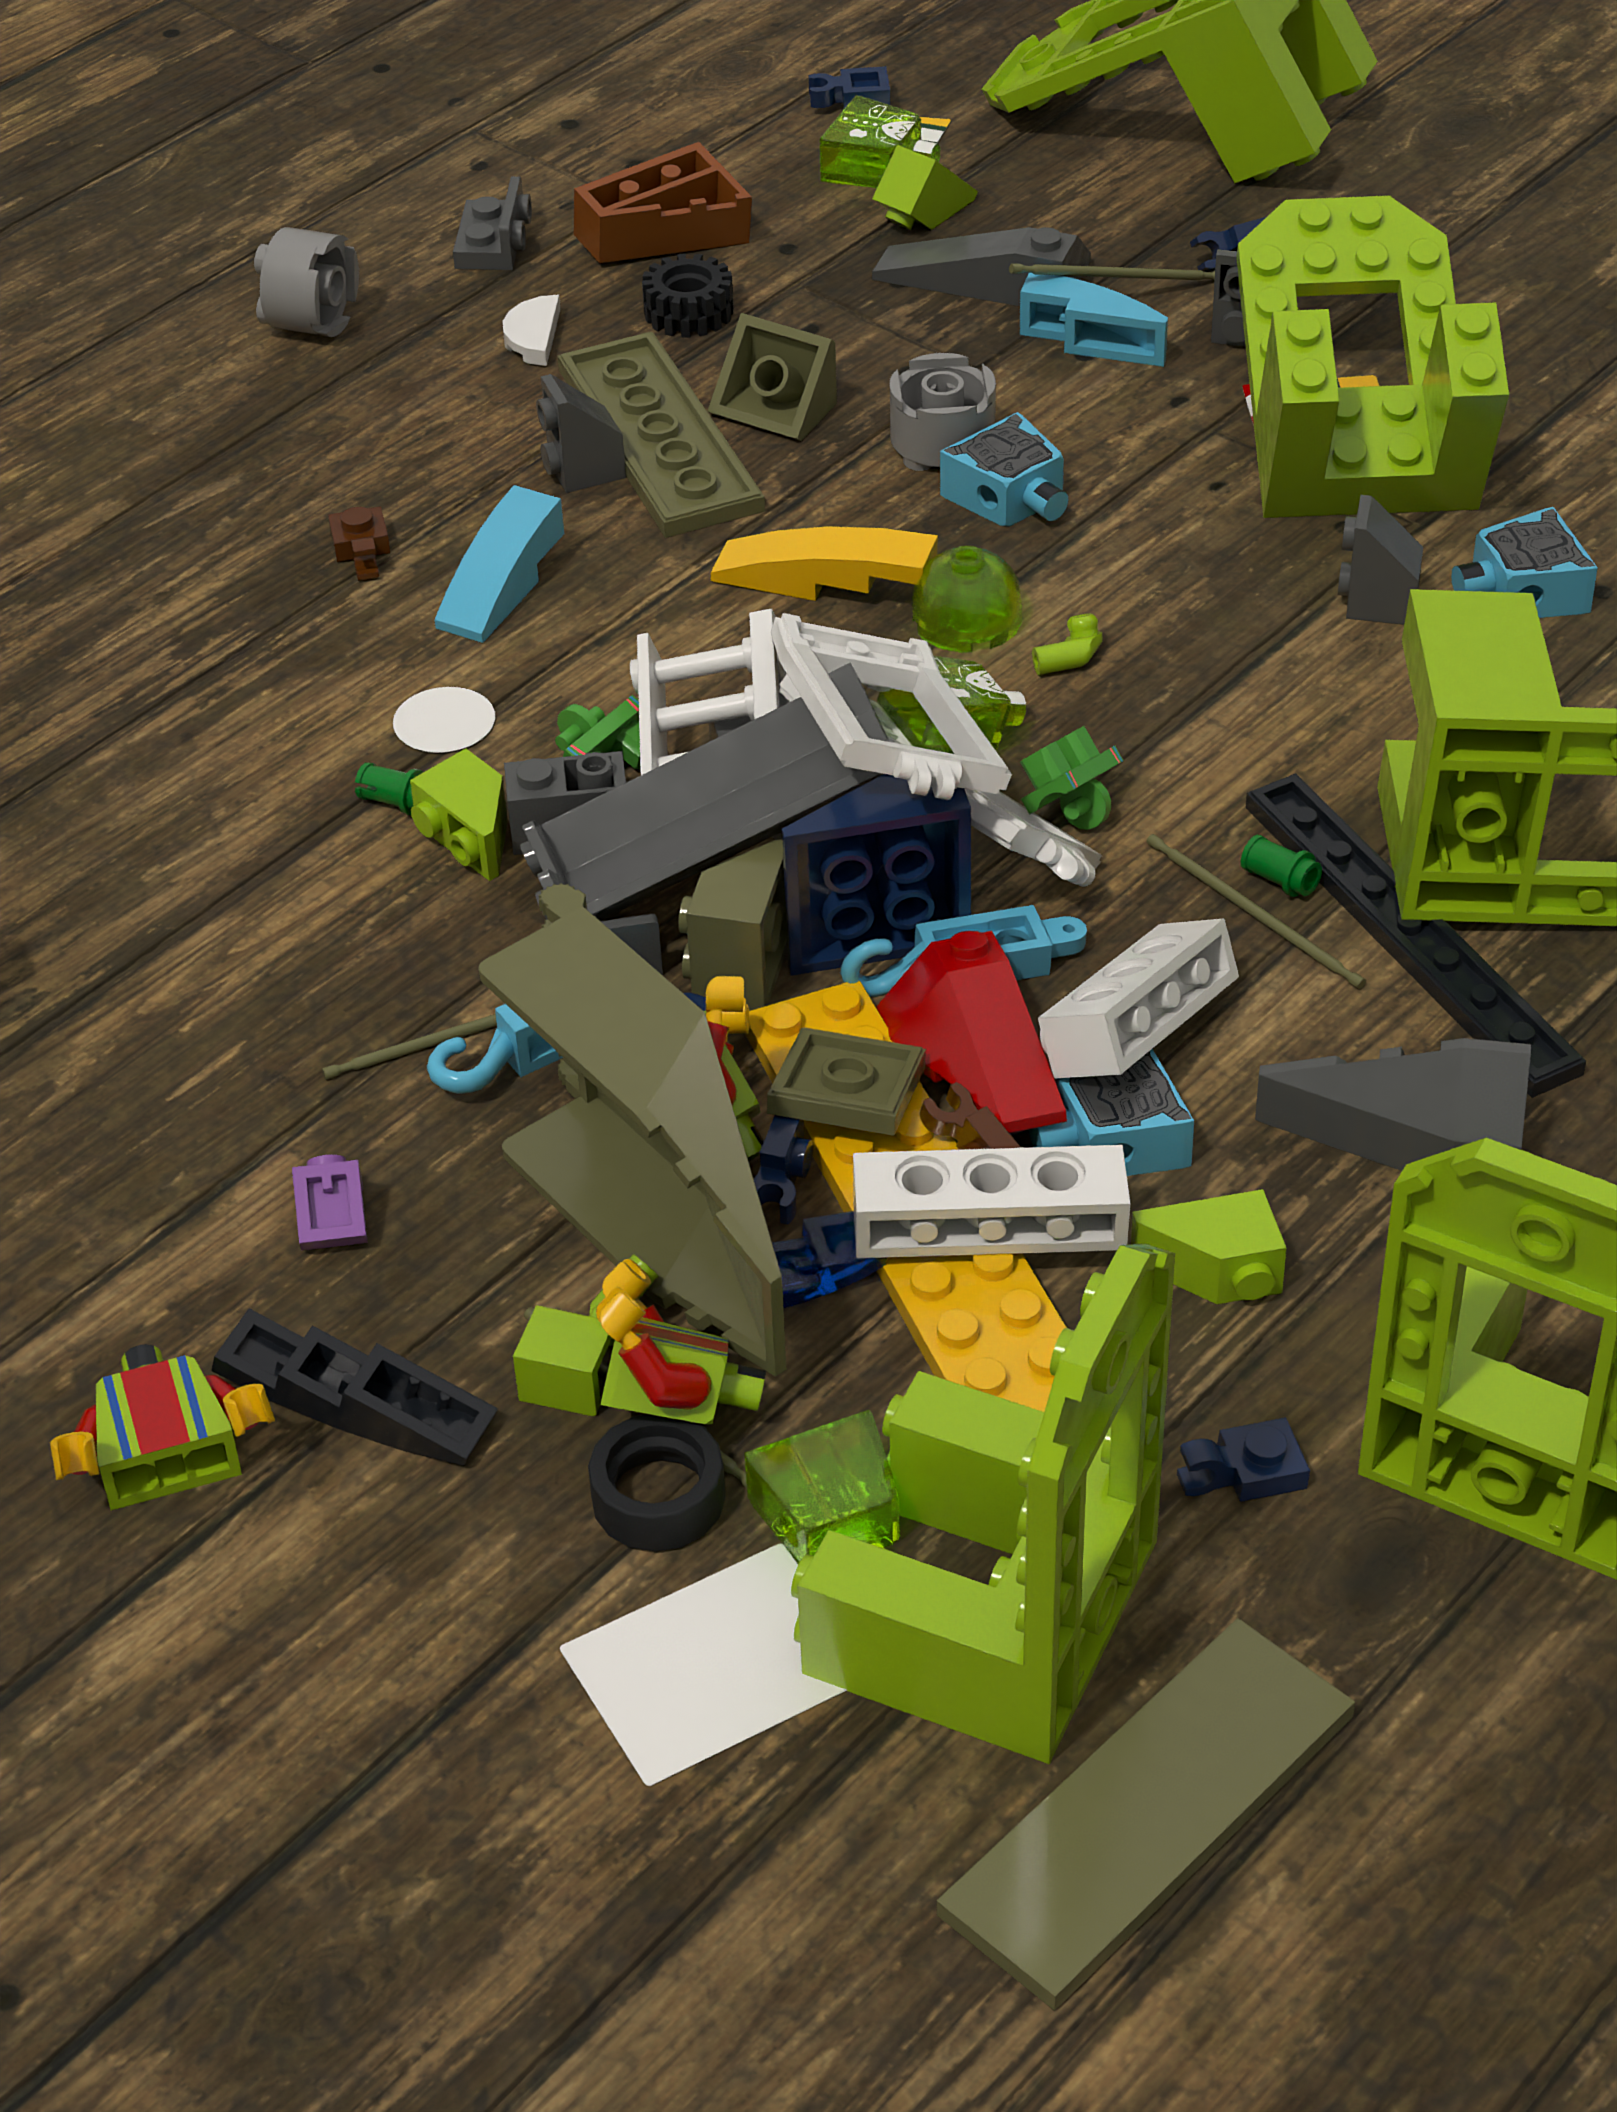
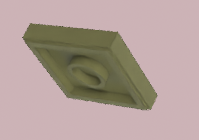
M801 1028L767 1094V1114L894 1136L925 1069L926 1049L835 1032Z

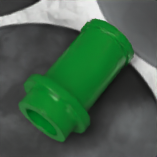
M365 762L357 772L355 783L366 784L368 787H356V796L362 800H373L397 806L403 814L411 815V808L414 805L410 780L422 774L423 771L411 769L406 773L377 766L371 762Z
M1258 834L1248 841L1241 855L1242 869L1250 873H1256L1281 885L1283 892L1290 897L1310 895L1317 887L1321 878L1322 866L1315 861L1313 853L1306 850L1296 853Z

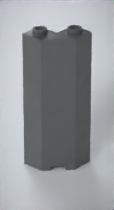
M851 662L830 672L829 675L832 682L868 738L889 742ZM799 697L541 825L534 820L522 825L528 841L520 844V847L531 871L536 877L538 876L543 887L542 890H545L547 886L551 887L553 884L559 885L560 883L563 885L569 884L571 887L574 886L575 890L579 889L586 894L587 910L601 921L781 833L784 827L883 775V773L844 767L802 697ZM541 890L535 893L538 904Z

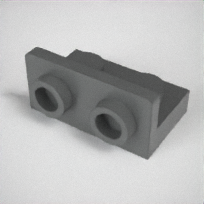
M511 176L505 200H498L494 197L466 200L453 249L455 269L513 270L517 250L525 249V224H530L532 218L530 194H523L521 177Z

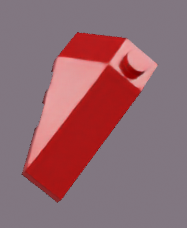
M963 931L955 934L950 939L931 942L876 1006L888 1027L890 1040L894 1043L926 1049L924 1074L935 1083L945 1079L951 1085L957 1082L964 1086L971 1094L975 1107L980 1110L987 1106L1008 1133L1067 1122L1064 1103L1014 972L993 932Z

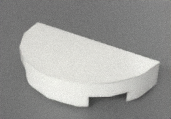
M559 295L539 296L523 301L509 310L503 320L504 342L507 350L510 352L513 350L522 354L523 361L528 364L547 366L561 310Z

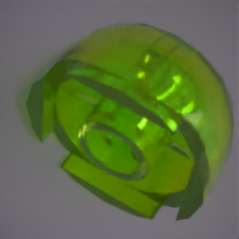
M960 546L937 554L928 561L923 575L913 587L912 619L917 623V633L923 640L939 649L959 653L972 652L973 643H983L989 640L990 649L1003 645L1016 635L1022 623V599L1017 575L1004 558L983 548Z

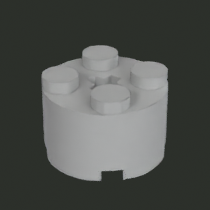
M284 227L275 233L269 245L260 244L254 258L255 271L260 275V297L256 307L258 321L263 324H269L277 329L327 337L339 335L345 329L350 319L349 316L342 315L346 302H356L359 285V265L354 247L345 246L344 244L348 238L344 235Z
M933 353L918 356L909 361L908 370L899 375L897 369L890 378L891 443L895 450L903 456V463L909 469L923 471L932 466L940 467L941 450L995 424V376L984 364H982V371L969 366V357L954 353Z

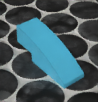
M1028 273L1020 291V335L1064 341V353L1164 367L1167 351L1168 317L1122 293L1090 282L1060 275H1035Z
M516 485L508 491L482 525L462 558L435 617L436 629L481 643L493 633L539 582L537 563L564 535L561 498Z

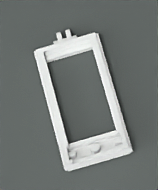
M783 613L781 618L775 617L771 636L779 661L844 767L894 775L895 778L905 779L912 794L925 796L931 785L934 796L945 800L951 799L954 789L957 787L998 794L1000 789H1007L1012 776L1011 772L940 674L927 641L910 638L907 643L801 622L800 616ZM851 662L861 683L872 690L887 692L891 689L912 692L954 754L868 738L832 682L829 673Z
M786 674L779 684L781 688L778 691L791 702L801 696L788 674ZM869 699L889 742L933 750L912 737L877 702ZM965 789L971 806V826L1007 849L1045 863L1063 880L1082 887L1088 886L1093 882L1095 869L1101 863L1099 860L1102 857L1101 854L1034 812L1029 815L1026 807L1000 791L998 794Z

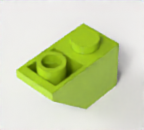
M465 748L410 780L414 805L411 808V816L414 824L425 837H433L450 850L460 864L472 867L488 881H491L499 876L508 823L503 775Z

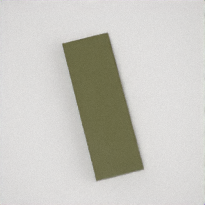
M653 332L558 355L559 372L566 383L604 405L623 434L626 477L665 538L765 512L764 495Z
M1237 1618L937 1900V1916L1055 2011L1353 1718L1355 1701Z

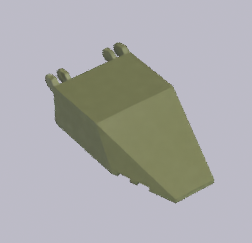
M560 883L559 885L553 884L551 887L547 886L545 890H541L539 895L540 911H543V915H547L548 919L544 920L545 924H542V928L483 960L479 965V975L481 982L547 1041L558 1052L559 1057H563L562 1060L560 1059V1064H558L559 1080L562 1081V1085H566V1090L575 1100L504 1140L502 1143L503 1157L615 1266L635 1254L654 1270L658 1277L645 1291V1294L653 1302L664 1309L675 1303L688 1309L685 1312L688 1323L700 1331L711 1325L724 1331L721 1334L722 1338L728 1340V1348L776 1377L787 1370L782 1275L706 1014L587 910L586 894L579 889L575 890L574 886L571 887L569 884L563 885Z

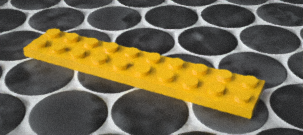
M860 980L857 983L850 984L845 982L749 1011V1031L745 1033L772 1084L801 1028L805 1027L892 1042L888 1035L887 1025ZM920 1081L894 1136L803 1120L804 1138L813 1141L812 1156L854 1232L853 1153L958 1150L956 1147L957 1143L953 1137L936 1135L923 1125L919 1113L923 1101L929 1098ZM1022 1253L876 1258L877 1264L874 1268L934 1376L1042 1412L1045 1411L1055 1377L1050 1373L1053 1350L1059 1335L1067 1327Z

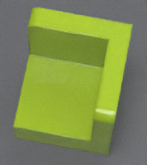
M536 1305L513 1354L519 1401L588 1416H595L601 1404L598 1369L612 1337L605 1332L596 1317Z

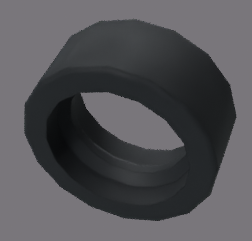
M651 1414L633 1416L611 1427L595 1444L588 1464L595 1519L608 1536L630 1548L654 1552L682 1548L703 1537L720 1518L726 1498L724 1465L720 1446L708 1430L698 1423ZM660 1460L680 1463L695 1471L699 1476V1481L688 1493L674 1500L659 1503L632 1500L619 1493L615 1486V1483L626 1471L642 1463Z

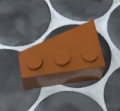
M696 142L574 188V236L599 263L747 244L750 239L752 196L700 142Z

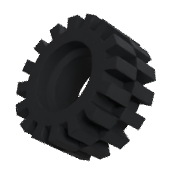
M677 254V260L672 261L669 256L662 258L661 265L654 262L649 266V272L645 271L643 274L642 290L645 320L648 324L652 323V328L657 332L665 328V335L673 337L676 331L681 332V338H690V332L697 331L700 337L708 335L707 328H711L716 332L722 329V323L728 324L730 322L731 315L734 313L732 273L728 271V266L724 262L718 265L717 258L709 257L706 261H703V254H694L693 259H686V254Z

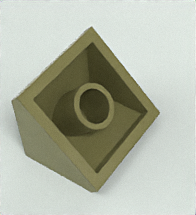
M741 313L707 412L802 441L837 404L835 341Z

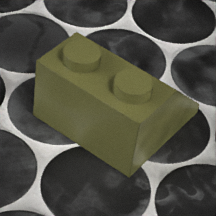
M776 839L701 872L693 896H684L679 912V932L688 934V943L683 954L682 976L685 979H691L692 993L705 997L706 987L711 979L716 976H740L744 979V998L746 999L749 1011L769 1005L788 949L783 840Z

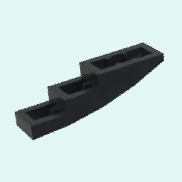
M250 1308L214 1356L211 1369L212 1372L240 1386L262 1384L268 1400L336 1429L401 1451L461 1466L465 1465L498 1411L497 1407L376 1343L370 1354L367 1355L313 1325L305 1337H302Z

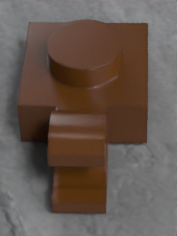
M381 506L373 508L352 507L341 513L328 514L330 533L337 562L353 559L358 581L378 578L379 571L375 556L390 553L388 533Z
M957 1082L950 1085L946 1097L947 1102L955 1111H942L930 1097L923 1101L919 1113L923 1125L936 1135L955 1138L958 1141L956 1145L958 1150L1020 1147L989 1108L985 1106L978 1110L973 1104L969 1091Z

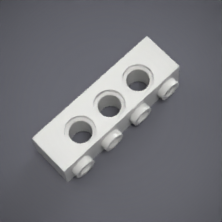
M1225 919L1157 925L1038 1017L1041 1029V1045L1045 1053L1048 1054L1054 1078L1121 1075L1239 978Z
M1123 1145L853 1153V1207L856 1258L1117 1250L1120 1245H1127L1130 1216V1197Z

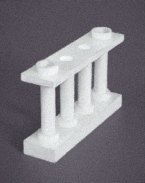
M772 608L749 613L750 637L743 638L741 645L662 660L649 634L637 635L638 659L630 661V675L634 690L639 694L641 775L687 753L668 755L667 731L743 716H749L751 720H754L790 702L778 691L781 688L779 684L787 673L779 661L771 636V629L776 617ZM741 668H747L749 673H752L753 685L745 686L743 693L666 707L665 683ZM782 832L773 836L774 840L782 839Z

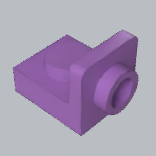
M322 1155L309 1159L307 1166L292 1167L301 1251L368 1243L362 1193L363 1181L359 1161H346V1158L341 1155Z

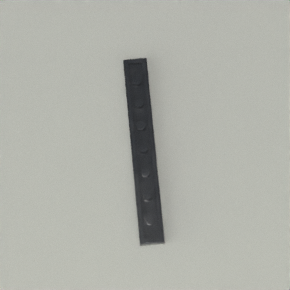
M1296 773L1246 793L1245 808L1285 848L1296 853L1302 850L1313 853L1315 861L1322 866L1319 883L1473 1039L1531 1044L1527 1094L1531 1098L1584 1075L1586 1060L1443 919L1432 921L1401 920L1393 869Z

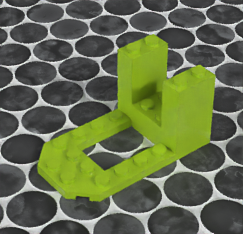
M1090 0L1069 9L1056 18L1055 22L1059 28L1039 41L1036 35H1031L1018 44L981 90L991 106L1008 113L1027 106L1029 110H1034L1047 103L1056 93L1065 91L1066 95L1074 94L1087 86L1093 78L1102 75L1105 80L1111 79L1126 70L1130 63L1141 59L1143 64H1147L1165 55L1234 183L1251 177L1255 181H1259L1269 177L1283 165L1293 162L1295 166H1300L1314 159L1320 153L1319 147L1331 131L1319 105L1327 97L1341 93L1342 96H1348L1359 91L1366 85V78L1378 61L1346 0ZM1175 5L1167 13L1089 44L1109 26L1117 24L1118 28H1124L1138 20L1145 11L1154 8L1159 13Z
M1391 196L1285 200L1238 243L1236 255L1263 518L1353 515L1358 512L1360 495L1372 496L1389 513L1479 510L1509 398L1496 302L1456 304L1447 235ZM1397 293L1409 385L1338 388L1329 309L1298 310L1297 297Z
M1410 589L1402 645L1419 724L1416 741L1385 740L1377 786L1391 865L1395 875V887L1401 920L1432 921L1443 919L1444 921L1617 926V862L1537 860L1555 774L1617 776V708L1561 706L1533 593Z
M1487 1137L1406 1164L1394 1183L1358 1475L1616 1580L1617 1185ZM1527 1289L1604 1318L1589 1397L1578 1390L1565 1388L1503 1362L1521 1330Z
M1147 1244L1120 1245L1105 1274L1099 1272L1092 1274L1083 1294L1080 1307L1081 1319L1075 1331L1068 1328L1063 1329L1055 1344L1050 1363V1373L1055 1377L1044 1412L921 1371L917 1372L904 1396L896 1394L892 1398L886 1410L882 1427L883 1435L890 1437V1451L885 1462L883 1477L885 1481L891 1482V1513L1010 1553L1012 1557L1010 1559L1001 1556L998 1559L991 1574L989 1584L986 1585L828 1530L815 1555L806 1554L801 1559L791 1586L792 1597L798 1598L799 1615L794 1628V1641L800 1643L802 1674L1050 1764L1157 1543L1175 1253Z

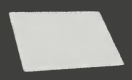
M777 1544L561 1645V1653L645 1785L652 1786L847 1691L846 1689L802 1674L800 1643L794 1641V1628L799 1615L798 1598L791 1595L792 1581L798 1564L785 1545Z

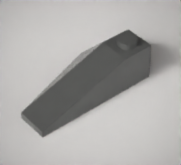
M1027 227L888 246L872 271V280L1020 306V291L1028 273L1011 274L1009 272L1011 263L1024 266L1035 264L1088 266L1091 262V252L1077 235L1060 233L1058 230L1049 227L1038 229ZM1066 276L1078 280L1082 278V276Z
M1461 1038L1441 1041V1050L1405 1055L1402 1047L1380 1049L1379 1059L1347 1063L1338 1056H1328L1261 1065L1259 1068L1255 1120L1401 1171L1406 1164L1486 1137L1521 1150L1531 1044Z

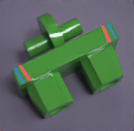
M631 695L606 717L602 709L597 706L588 710L577 704L568 705L558 715L557 724L561 733L555 738V742L564 751L563 757L585 755L592 752L608 753L622 751L623 760L634 769L639 770L641 768L639 700L635 696Z
M1082 726L1020 761L1035 788L1034 792L1021 798L1030 815L1060 797V806L1063 814L1072 825L1087 830L1095 828L1108 818L1111 811V798L1104 785L1094 778L1124 760L1116 746L1100 754L1085 726Z

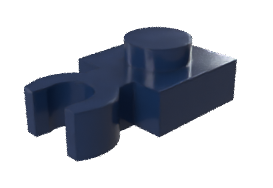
M886 66L840 69V76H831L823 73L808 75L812 108H826L835 103H843L844 110L855 109L857 111L869 112V110L873 111L878 107H890V86Z

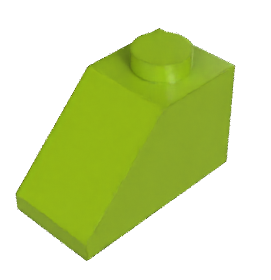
M897 145L872 199L888 210L885 218L909 230L912 229L914 223L932 230L973 202L978 191L938 161Z
M1263 1189L1132 1212L1131 1245L1147 1244L1175 1253L1173 1285L1215 1304L1240 1300H1256L1264 1296L1282 1293L1287 1248Z

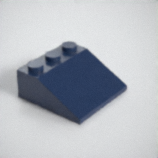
M883 774L782 829L788 968L791 976L841 968L844 958L852 949L873 939L889 940L893 945L892 951L887 955L873 956L863 964L903 958L914 949L916 924L971 915V806L964 788L957 787L954 789L951 799L945 800L934 796L931 785L925 796L912 794L907 780L895 778L894 775Z

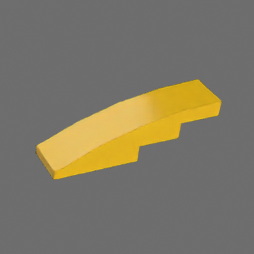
M826 526L777 530L727 540L711 571V581L816 601L823 585L869 593L876 577L923 586L937 555L938 535L886 528Z

